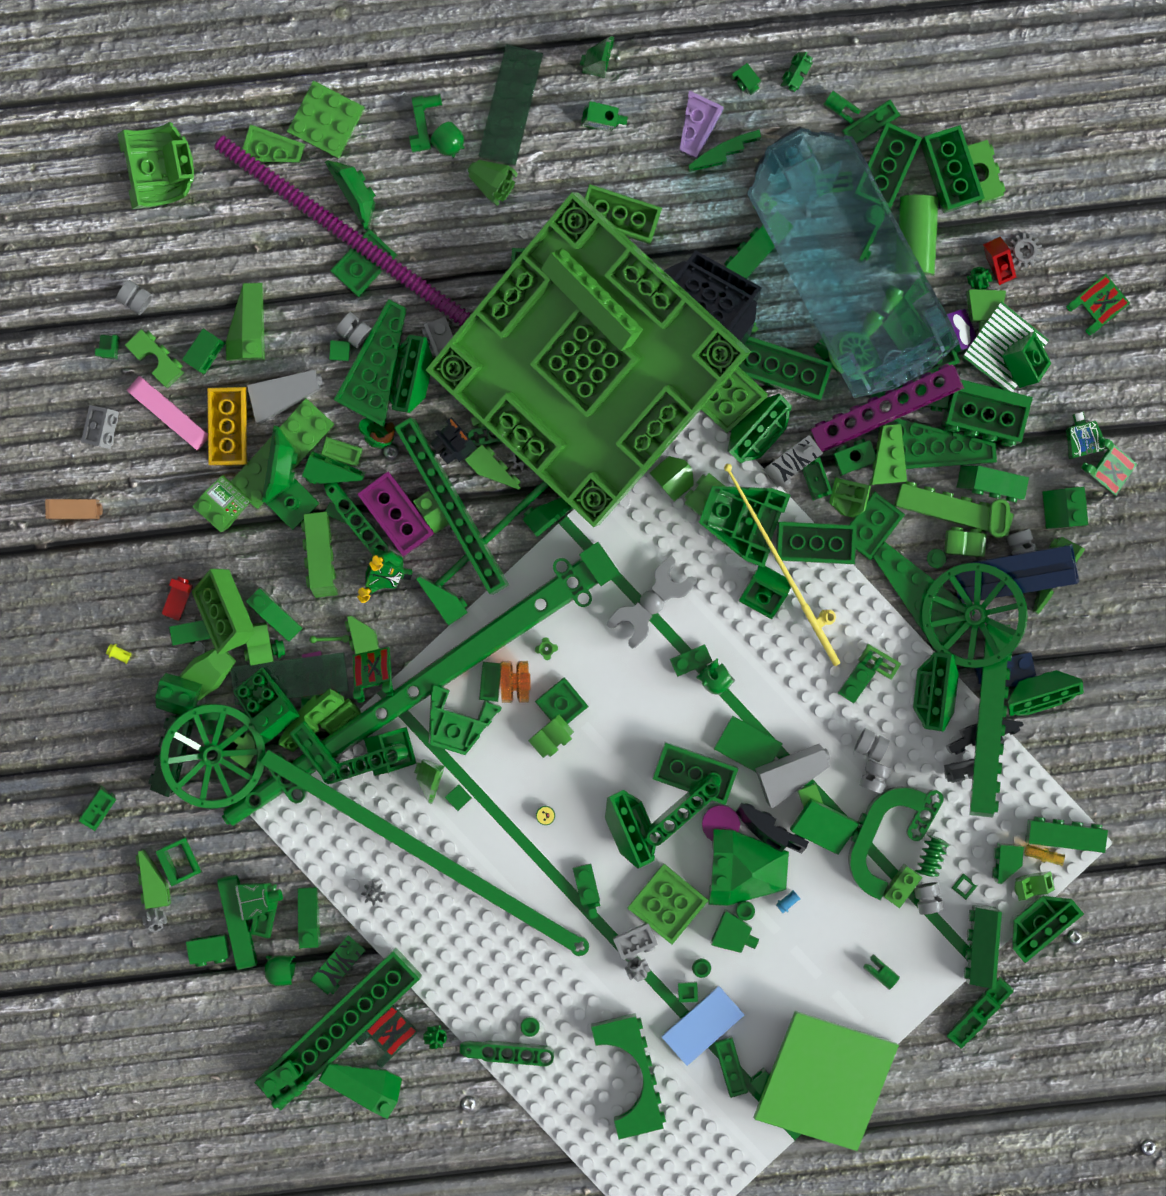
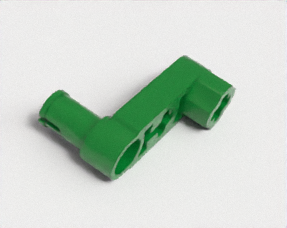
M440 94L423 97V95L411 97L418 130L417 135L409 136L412 153L431 149L424 111L426 108L442 106Z

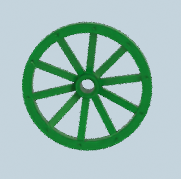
M982 563L958 565L941 574L929 588L922 609L924 631L933 648L938 653L952 654L955 664L971 668L993 665L1009 656L1021 642L1028 618L1026 601L1017 583L1004 571ZM967 571H975L974 604L955 575ZM982 572H986L996 576L1001 581L984 602L980 604ZM950 579L967 605V608L936 595L946 581ZM1007 585L1013 593L1016 603L986 610L1002 588ZM933 601L963 612L965 615L932 622L931 611ZM1018 609L1017 629L1015 630L989 618L988 615ZM974 610L980 612L981 617L979 620L973 619L972 612ZM966 620L965 624L943 646L937 638L933 627ZM985 622L1013 635L1012 640L1003 650L999 651ZM972 626L968 658H962L950 652L949 649ZM979 626L994 655L989 658L974 660Z
M204 704L182 713L167 729L160 747L161 771L171 790L185 802L197 807L210 809L226 807L243 799L258 783L264 769V765L260 762L265 756V745L262 735L259 734L247 715L227 705ZM218 712L220 713L212 742L210 743L199 715ZM226 714L244 723L242 727L217 745ZM191 718H194L204 747L177 732ZM248 729L250 730L256 748L223 750ZM173 737L200 751V753L168 757ZM210 750L216 751V756L213 759H207V753ZM257 755L252 775L223 757ZM201 759L177 783L175 782L169 764ZM219 763L248 780L234 794L231 793ZM206 765L200 797L197 798L185 792L182 787ZM212 766L227 797L213 800L206 799Z

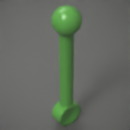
M348 635L320 638L311 636L309 639L311 643H316V641H343L346 643L350 640Z

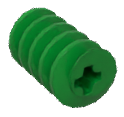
M927 834L931 840L924 843L929 847L922 848L926 855H920V858L924 862L917 863L921 870H915V872L929 877H937L940 873L935 869L942 868L938 862H944V858L940 855L947 853L942 847H949V844L941 838Z

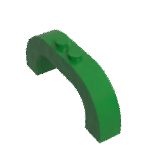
M893 787L885 790L883 794H878L871 801L866 812H862L858 821L860 824L858 831L855 830L851 836L850 841H852V845L849 851L848 863L854 881L868 895L881 900L888 885L886 880L871 874L866 864L868 851L885 813L896 806H906L919 812L927 795L926 793L910 787Z

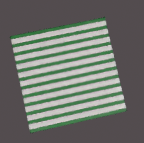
M1001 301L963 357L1004 390L1013 392L1017 387V383L1013 380L1012 374L1002 357L1007 348L1034 331L1043 348L1049 339Z

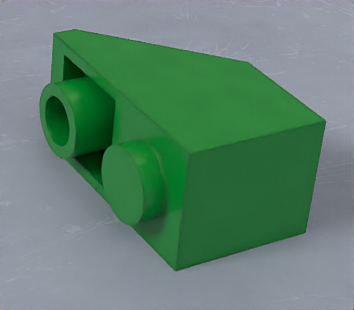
M997 843V848H994L993 857L996 859V867L992 869V878H995L996 883L1002 884L1022 867L1024 851L1022 845Z

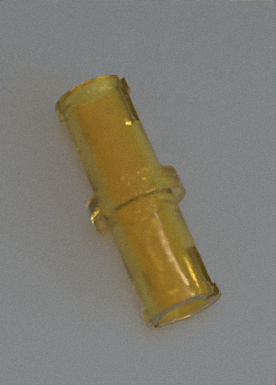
M1027 844L1024 856L1039 859L1042 863L1049 862L1063 866L1065 854H1059L1049 851V848L1042 849Z

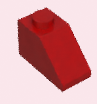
M998 237L983 244L986 259L997 283L1001 285L1016 278L1011 251L1004 240Z

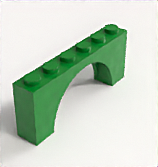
M636 1013L592 1023L591 1029L595 1045H612L625 1050L637 1061L643 1074V1086L638 1100L629 1110L614 1117L618 1139L664 1129L663 1123L666 1122L664 1111H660L658 1106L662 1102L659 1092L655 1093L654 1085H657L655 1074H651L649 1069L652 1066L651 1057L646 1055L644 1049L648 1045L646 1037L641 1036L640 1029H643L641 1017L637 1018Z

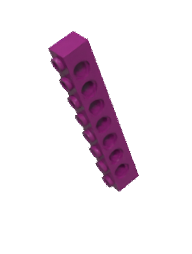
M949 364L942 365L938 368L939 371L932 374L931 372L925 373L920 376L921 379L915 382L913 380L905 382L900 389H890L880 398L876 396L867 400V404L863 406H853L849 409L850 412L845 414L838 413L828 422L821 421L815 424V428L811 429L817 446L822 452H826L964 389L953 364L950 366ZM939 378H943L944 385L941 387H936V380ZM921 386H925L927 389L926 393L921 396L918 395V389ZM907 394L909 396L908 401L901 404L900 397ZM889 402L891 404L890 410L883 412V404ZM873 411V417L865 420V413ZM855 419L854 427L848 428V420ZM832 427L838 428L835 436H830L829 432Z

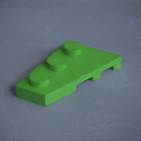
M250 124L242 150H246V154L250 153L251 157L254 156L255 160L260 162H300L306 144Z
M901 424L880 426L876 447V460L873 462L872 469L874 470L869 485L907 482Z

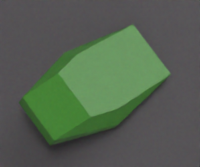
M215 648L193 658L179 677L202 684L199 701L221 686L236 660L228 652L217 654Z

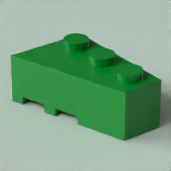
M961 465L956 488L970 490L973 494L983 495V493L989 494L988 497L995 499L1005 497L1006 501L1017 503V500H1025L1029 477L982 466Z

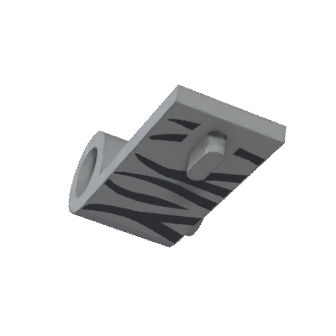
M808 435L763 470L777 488L779 486L784 488L792 482L790 480L792 476L823 454V452L811 436Z

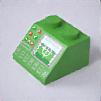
M222 475L201 495L192 507L216 529L223 532L232 525L251 500Z

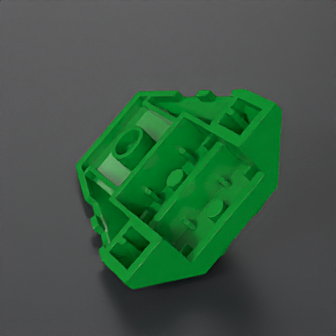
M712 486L698 523L745 561L764 568L770 549H768L769 546L736 487ZM740 487L771 541L780 515L785 512L791 495L774 488Z
M713 829V862L708 905L728 906L786 890L788 851L783 850L780 852L764 842L732 829Z

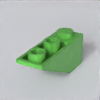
M481 445L465 459L478 475L517 490L521 489L519 479L514 474L510 476L506 472L508 467L502 460L496 461L493 457L495 453L489 446L484 447Z
M141 849L138 851V855H136V864L140 866L141 874H138L139 885H142L143 888L141 903L145 904V909L169 906L171 904L169 884L147 852Z

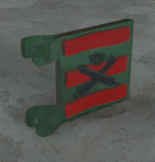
M392 1005L355 1041L358 1045H362L371 1037L385 1052L377 1060V1065L382 1068L419 1031Z

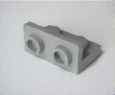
M446 317L430 323L426 322L424 323L425 328L422 329L424 337L431 342L430 350L433 358L438 356L453 337Z
M89 405L81 442L111 449L119 412Z
M648 922L613 937L622 960L634 959L638 956V953L652 951L658 945Z

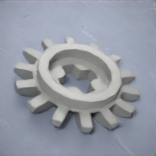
M1023 233L1022 239L1017 235V242L1010 241L1014 246H1008L1013 251L1011 255L1015 257L1013 263L1016 260L1019 261L1018 267L1022 263H1024L1025 268H1028L1027 263L1034 266L1033 260L1039 262L1040 259L1036 256L1042 255V252L1038 251V248H1041L1042 245L1037 246L1036 242L1039 240L1038 238L1034 241L1031 240L1033 237L1031 234L1029 238H1026V233ZM1026 245L1027 249L1030 250V253H1027L1026 256H1023V253L1020 252V249H1022Z

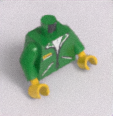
M374 548L365 571V588L358 590L359 595L357 598L361 603H365L370 599V595L379 589L397 588L400 579L411 580L412 569L403 568L402 556L397 555L393 551L386 552Z

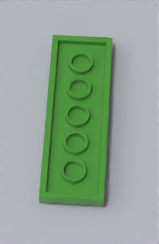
M307 398L280 426L283 433L296 449L295 453H298L297 464H293L292 472L335 425ZM272 436L231 481L251 500L250 503L257 509L264 504L262 497Z

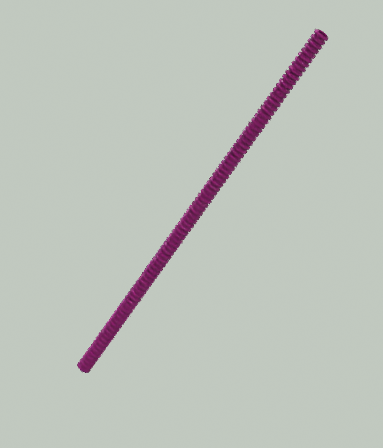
M225 135L217 140L214 146L216 151L219 150L220 154L224 153L226 158L229 157V160L234 161V164H239V167L244 168L245 172L249 171V175L253 174L255 179L258 178L259 182H264L263 184L265 186L268 185L269 189H273L274 193L278 192V195L283 196L284 200L287 199L288 203H293L294 207L297 206L299 211L303 210L302 213H307L309 218L312 217V220L317 221V224H322V227L327 228L328 232L332 231V234H336L338 239H342V242L346 241L348 246L351 245L352 249H357L356 252H361V255L366 256L367 260L371 259V263L375 262L377 267L380 266L381 270H386V273H390L392 278L396 277V281L400 280L402 285L405 284V287H409L410 291H415V294H419L421 299L425 298V301H429L431 306H435V309L439 308V312H444L445 316H450L449 319H454V322H458L460 327L470 317L471 313L469 311L466 312L465 308L461 309V306L456 305L455 301L452 302L451 298L447 299L446 295H442L440 290L436 291V287L432 288L430 283L427 284L426 280H421L422 277H417V274H413L411 269L407 270L406 266L403 267L401 262H397V259L393 260L391 255H387V252H382L383 249H378V246L373 245L372 241L368 242V238H363V235H359L358 231H353V228H349V225L347 223L344 224L343 220L339 221L337 216L334 217V214L329 213V210H324V207H320L318 202L314 203V199L310 200L308 195L305 196L304 192H299L300 190L298 188L295 189L294 185H290L289 181L285 182V179L280 178L279 174L276 175L275 171H270L269 167L266 168L264 163L260 164L261 162L259 160L256 161L254 156L251 157L250 153L246 154V150H241V147L236 146L234 142L231 143V140L226 139Z

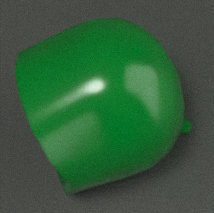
M448 121L441 124L431 136L430 143L444 156L455 158L456 153H459L461 149H465V146H463V132L453 122Z
M718 658L711 662L702 671V674L696 677L702 682L703 687L708 692L715 695L724 693L735 682V679L729 674L724 664L721 663L719 665Z
M266 956L268 960L264 970L266 980L274 986L292 985L296 962L291 961L295 956Z

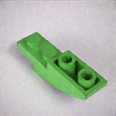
M330 688L320 697L314 695L298 712L300 716L287 726L279 740V745L294 752L299 746L289 733L304 721L316 733L319 731L318 724L344 703V697Z

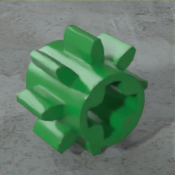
M984 267L973 268L970 272L971 275L967 276L968 284L975 290L987 289L989 286L988 282L992 281L991 273Z
M440 1025L427 1027V1031L423 1034L424 1044L429 1045V1049L443 1048V1044L447 1041L446 1031L441 1030Z

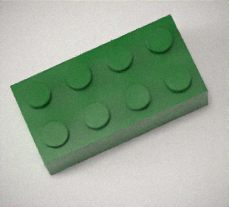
M887 122L853 196L872 205H881L888 212L893 205L922 137Z
M778 522L776 551L782 561L853 565L855 564L857 526Z
M664 742L652 779L688 792L707 775H716L720 779L719 794L712 801L726 805L739 768ZM712 784L707 785L708 788H715Z

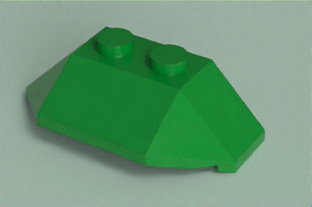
M329 160L325 161L326 166L365 231H367L370 227L375 207L373 199L376 196L370 186L368 188L365 186L363 181L366 178L361 170L356 171L353 166Z
M409 335L406 338L407 340L399 347L390 395L391 407L394 411L411 413L426 398L430 374L426 369L433 362V357L427 338Z
M779 393L764 399L731 430L727 451L739 463L761 458L787 429L789 413L792 408L791 404Z
M274 425L262 502L269 503L290 487V483H294L295 472H292L293 464H297L298 453H295L296 449L281 428Z
M934 652L917 669L913 709L922 722L924 729L944 732L954 714L959 673L952 654Z
M1058 670L1045 672L1042 675L1019 681L1008 700L1009 715L1026 716L1065 704L1077 695L1084 693L1083 681L1081 678Z
M625 790L607 797L605 820L620 854L637 869L653 862L656 846L650 845L646 839L651 821L642 801Z
M1042 895L1013 920L1012 949L1026 963L1083 916L1084 913L1072 899Z

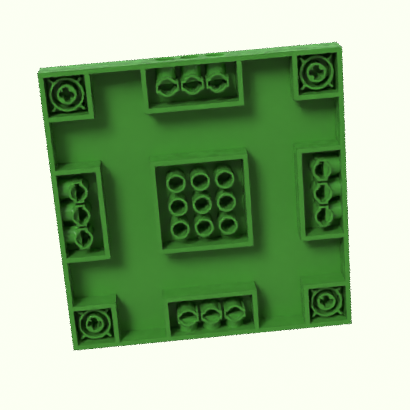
M572 192L428 366L426 371L591 526L596 527L606 519L751 351L578 192ZM564 248L643 329L631 347L620 351L541 270L552 252Z

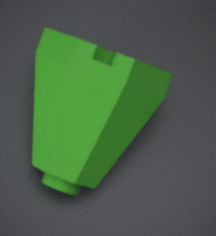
M482 160L471 163L468 168L469 178L488 200L496 206L500 204L499 200L502 202L506 200L515 185V181L512 180L513 176L517 178L518 174L515 169L508 165Z

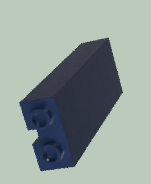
M1072 544L967 562L997 567L1007 573L1017 583L1022 593L1074 585L1080 582ZM967 571L955 575L970 600L974 602L975 571ZM982 572L981 600H985L1001 581L996 576L986 572ZM1005 585L995 598L1010 596L1013 593ZM957 592L958 599L962 600V604L965 603L959 595V593Z

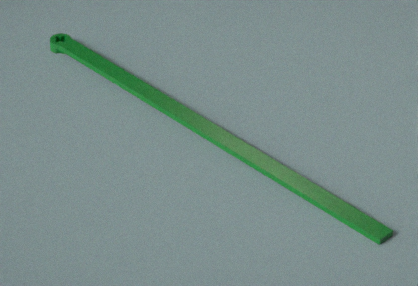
M269 749L260 763L560 943L571 950L574 955L583 956L588 952L589 943L585 937L575 935ZM576 942H584V949L577 951L574 944Z

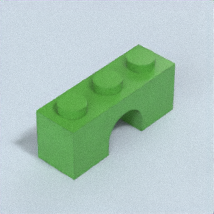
M985 140L968 145L974 166L981 167L986 174L985 180L980 182L985 198L978 201V204L1002 198L1005 186L998 176L1000 169L998 163H994L992 144Z
M141 329L125 346L141 361L150 354L156 355L158 366L152 374L166 388H169L185 373L181 369L183 365L176 358L172 360L168 356L170 352L162 344L159 346L155 342L157 338L149 330L145 332Z

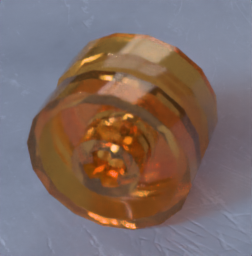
M501 661L502 703H512L514 691H517L519 703H529L531 674L529 673L528 661H518L516 673H513V663L511 661Z

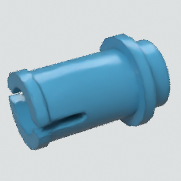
M792 890L781 901L778 900L776 906L782 913L789 912L788 909L801 898Z

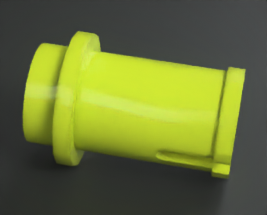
M110 644L106 651L109 658L113 657L125 664L128 663L132 655L131 652L117 647V644Z

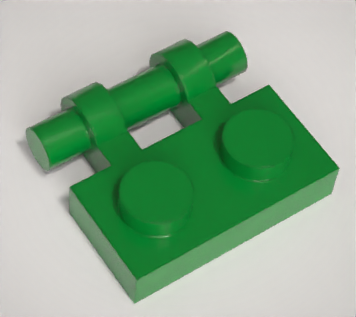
M290 1059L257 1081L267 1098L273 1094L276 1096L277 1099L271 1102L274 1109L286 1105L288 1100L294 1096L298 1097L307 1088L304 1081L300 1084L296 1083L295 1080L300 1077V1073ZM289 1085L291 1090L283 1094L281 1089Z

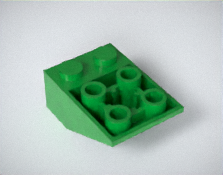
M264 668L259 669L233 691L259 734L270 740L300 716L291 701Z

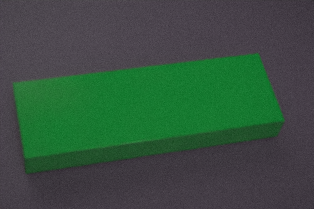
M889 99L841 132L850 146L853 147L883 128L887 122L890 123L900 117V113L891 99Z
M306 721L289 733L323 779L328 778L340 767Z
M732 1036L715 1041L714 1045L730 1098L748 1093Z

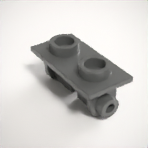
M974 759L944 765L947 782L963 781L966 774L969 779H972Z

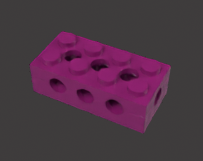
M389 471L357 494L402 556L405 557L435 535ZM385 493L389 494V502L382 504L380 497ZM400 509L401 517L396 520L393 519L392 511ZM407 524L413 527L410 535H405L403 532V528Z

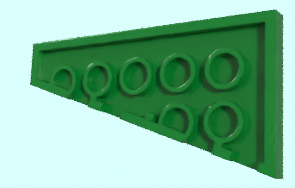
M899 418L885 424H901L906 469L997 462L996 443Z

